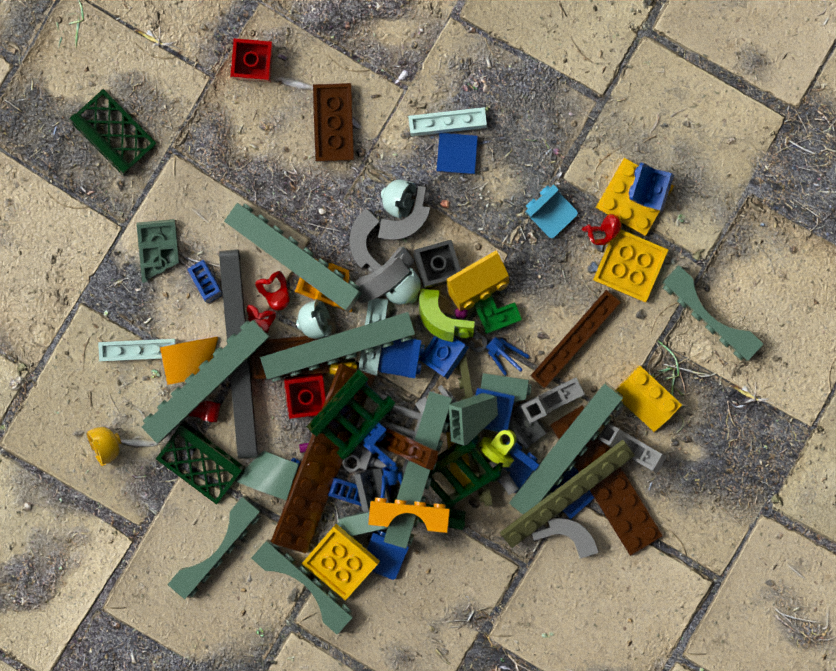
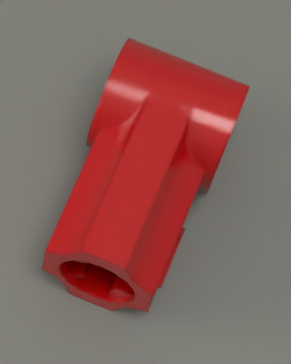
M204 400L189 416L217 423L221 404Z

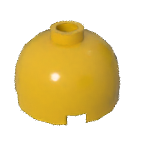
M97 427L87 431L89 444L92 451H95L97 455L95 457L99 464L104 466L115 460L120 451L119 444L122 443L118 433L114 434L107 427Z

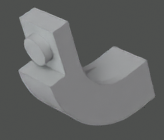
M418 186L414 210L407 218L400 221L381 219L379 239L401 240L415 234L424 225L430 212V207L423 206V203L427 204L429 192H425L426 187Z
M365 208L352 226L350 249L357 264L363 268L368 263L370 266L367 269L373 273L382 266L369 254L367 239L380 221Z
M404 246L398 248L391 258L378 270L357 279L355 284L360 287L358 291L362 293L358 299L360 304L384 294L410 272L408 268L413 264L414 260Z
M575 377L527 401L521 407L529 423L585 395V392L578 378Z
M607 423L598 437L600 441L611 447L624 440L635 455L631 459L655 473H658L667 458L665 455L610 423Z
M553 517L548 521V527L544 524L532 533L534 541L555 534L569 537L575 543L580 559L598 553L595 541L588 530L580 523L569 518Z

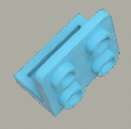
M554 184L551 187L547 185L540 192L542 196L537 201L533 198L526 205L528 209L525 211L549 238H554L578 214L577 210L558 192L559 189Z

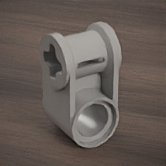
M364 440L359 443L362 445L361 447L356 446L354 453L343 460V466L347 471L353 472L359 469L365 450ZM351 457L357 460V466L353 469L349 468L346 464L347 460Z

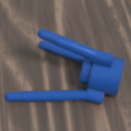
M495 337L486 348L504 375H507L504 367L496 357V355L499 356L501 354L521 372L523 369L504 352L506 349L504 346L527 359L529 355L507 343L503 338L498 339Z
M390 465L383 468L380 498H385L386 484L390 497L391 485L397 484L398 480L401 485L403 473L398 472L397 466L394 468Z

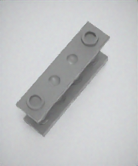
M382 394L381 398L385 399L388 395ZM395 404L392 412L418 420L415 431L389 423L386 420L387 414L379 423L415 440L422 414ZM375 442V445H376L378 448L385 449V448H383V447L377 445L376 442ZM365 448L359 468L369 470L373 466L378 468L386 467L382 461L376 459V456ZM407 459L403 467L397 466L398 472L403 473V477L408 463Z

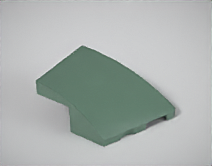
M175 219L136 223L142 283L147 282L148 279L156 274L164 272L168 267L179 263Z
M264 450L238 475L235 481L266 494L287 500L299 463Z

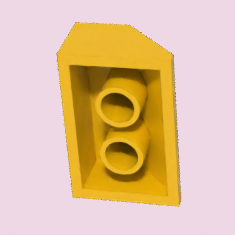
M497 250L447 278L448 294L460 312L464 309L472 308L480 300L488 299L493 292L501 291L509 284V275Z
M640 365L616 388L624 396L622 399L623 404L653 432L669 420L682 406L676 398Z

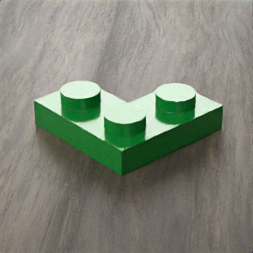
M491 295L488 299L480 300L474 305L485 334L522 321L515 302L497 309Z

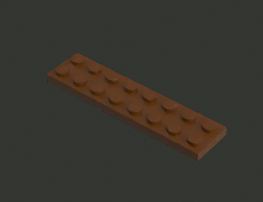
M583 405L550 424L558 439L563 436L583 411ZM599 435L594 441L589 440L586 446L588 448L582 456L577 455L574 461L576 463L574 465L578 472L610 450L606 443L598 439ZM621 467L590 489L630 556L663 536Z

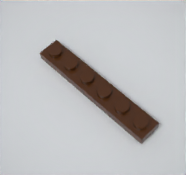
M605 290L530 376L545 389L621 302L608 290Z
M384 427L386 429L384 432L386 436L381 442H376L377 445L426 469L433 470L438 460L439 451Z

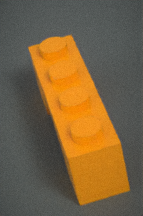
M375 498V501L370 502L368 525L388 527L396 516L403 513H412L424 521L427 531L447 533L449 509L446 508V504L434 503V507H427L426 502L414 501V505H407L406 500L395 499V503H387L386 498Z

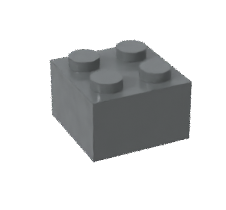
M452 239L414 250L413 256L423 289L447 284V278L461 271Z

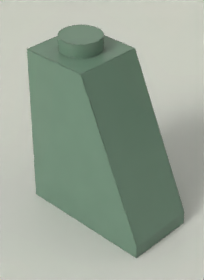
M483 373L480 388L515 396L514 402L525 400L526 395L530 396L532 384H528L529 380Z
M482 393L449 404L451 442L464 446L479 434L498 415L497 397Z
M359 512L340 517L338 519L339 523H336L350 536L388 528L368 525L369 512Z

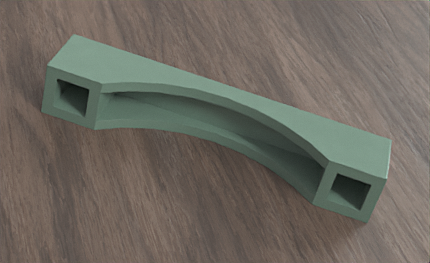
M679 265L661 282L664 285L663 289L669 295L674 294L678 298L677 302L683 308L688 307L692 311L691 315L697 321L702 320L706 324L705 328L712 335L716 333L720 337L719 341L726 348L730 346L734 350L733 354L740 361L743 359L748 361L762 347L763 343L750 331L730 328L714 319L699 301L693 278Z
M243 496L230 511L227 533L217 551L201 563L181 568L167 585L183 599H186L188 596L192 598L199 590L196 586L200 582L205 583L211 576L209 571L212 567L217 569L223 562L221 557L224 553L229 554L236 546L234 544L237 538L241 540L248 532L247 526L250 523L254 525L261 517L259 515L261 510Z
M267 539L251 559L265 571H275L289 575L305 585L318 603L323 623L338 635L353 618L352 610L346 604L341 605L337 601L338 597L333 592H326L322 588L324 585L317 578L313 580L308 576L309 571L302 565L298 567L294 563L295 559L289 553L284 554L280 551L281 546L272 544Z

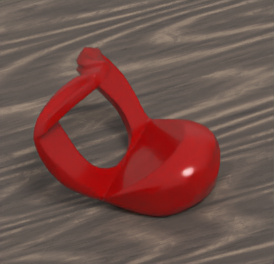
M608 214L601 226L597 227L587 224L581 230L585 233L588 232V237L593 244L606 245L620 232L621 220L615 214ZM593 232H604L606 237L594 239Z
M281 271L274 272L269 279L263 278L255 282L258 292L266 298L271 309L281 311L288 306L290 296L287 290L286 278ZM277 278L281 284L280 289L275 292H267L263 284L269 285Z
M247 306L248 320L250 322L255 320L268 333L272 322L276 318V312L267 310L259 313L255 306Z

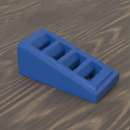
M204 259L187 269L206 303L209 304L223 296L221 287ZM204 268L205 271L201 272L198 275H195L197 271ZM208 275V278H206V279H204L203 281L199 282V279H201V278H203L204 276ZM212 282L210 286L206 287L205 289L203 288V286Z
M334 477L328 496L361 506L360 501L357 500L359 496L358 489L354 499L350 498L353 488L357 489V485ZM340 483L342 484L339 494H337L335 492L338 487V484ZM349 486L347 496H343L345 487Z

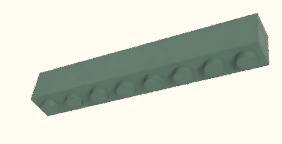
M237 203L224 220L225 223L344 310L349 312L362 295L358 291L360 288L352 281L349 283L344 281L343 274L336 269L334 272L329 270L328 263L321 258L318 261L312 257L314 253L306 247L303 250L297 246L299 242L292 237L285 238L282 235L284 231L275 225L273 228L267 224L269 220L259 214L257 217L252 214L253 209L244 203L241 206Z
M406 312L260 357L266 378L272 379V382L284 379L283 375L290 373L291 376L302 373L301 369L306 367L310 371L319 368V363L327 361L329 365L339 362L338 358L345 356L346 359L355 357L358 351L364 350V353L375 351V346L381 344L383 348L394 345L393 341L401 339V342L412 339L411 335H414L415 332L409 313Z
M247 320L240 327L242 331L238 335L235 333L231 335L226 341L228 344L224 348L219 347L212 354L214 356L209 362L207 360L198 367L200 371L196 375L192 373L185 380L186 384L182 388L177 387L171 393L172 398L168 402L164 400L158 405V411L154 415L150 413L143 420L145 424L142 428L157 444L164 440L271 337L255 320L251 322Z
M605 382L511 499L509 504L520 513L525 514L542 499L552 493L550 491L551 487L554 484L558 486L564 478L562 476L563 472L566 469L570 471L576 463L574 461L577 455L582 456L587 450V442L589 440L594 441L599 435V427L601 425L606 426L611 420V412L613 410L618 411L623 405L622 399L624 396Z
M429 392L415 441L440 452L443 443L440 437L442 432L446 433L449 424L445 420L447 414H449V404H452V398ZM408 460L396 500H406L407 505H414V501L425 502L426 497L422 495L424 489H429L432 479L428 477L430 470ZM403 513L396 516L388 526L384 542L405 549L407 545L411 546L414 534H411L413 526L417 527L420 517L412 513Z

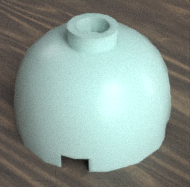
M407 180L392 181L381 192L384 209L390 215L399 219L406 217L414 205L415 200H411L413 193L416 194V185Z
M411 267L408 268L410 272L399 283L384 293L392 303L403 305L409 302L412 304L418 299L421 281Z
M318 299L306 303L298 314L296 321L298 329L313 339L324 338L331 334L332 325H328L326 319H330V315L324 303L318 302Z

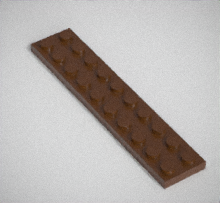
M339 364L323 408L358 369ZM360 370L369 378L367 385L371 388L375 375ZM358 390L353 399L364 407L368 395L362 390ZM345 405L340 410V413L356 426L360 414L351 406ZM332 419L327 426L343 442H346L353 435L336 419ZM312 433L270 541L272 544L305 554L308 551L329 497L328 494L334 477L336 478L343 461L336 453L340 448L324 434H319L316 437Z

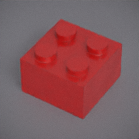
M233 38L230 77L235 80L270 82L274 46L272 41Z
M321 373L283 379L289 419L315 416L322 410L326 398L323 375Z

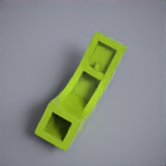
M420 289L419 314L422 323L429 332L442 340L453 342L454 335L461 338L473 337L475 321L457 320L445 316L438 305L439 290Z

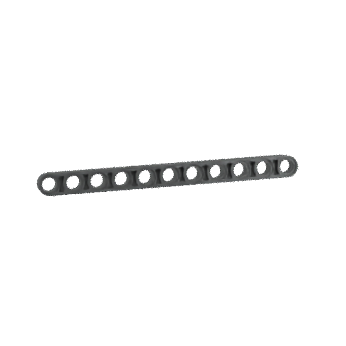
M239 249L219 251L227 339L234 333L238 335L242 331L240 327L246 322ZM248 358L230 375L238 459L258 457L250 360Z

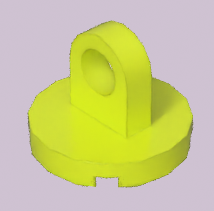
M506 429L500 431L493 440L484 437L479 443V447H482L483 454L497 464L501 462L503 463L502 467H509L514 461L509 452L516 443V435L513 431ZM504 434H507L510 437V443L508 445L502 442V436Z

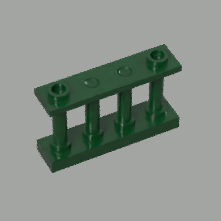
M359 369L306 426L316 437L319 434H324L340 449L336 453L343 460L354 453L356 446L385 414H389L393 410L396 403L391 397L387 396L383 399L367 385L369 378ZM358 390H362L379 405L372 414L353 399ZM345 405L351 406L365 419L359 428L340 413V410ZM332 419H336L353 434L346 442H343L327 428Z
M477 435L467 445L463 446L456 443L440 453L434 471L430 470L428 477L432 478L430 487L442 499L441 504H446V508L449 510L461 499L490 481H496L501 476L502 464L500 463L492 467L476 449L479 438ZM470 453L486 472L477 477L461 458L462 455ZM451 462L456 463L471 482L462 486L449 471L447 465ZM437 471L438 473L441 472L456 491L448 496L432 475Z

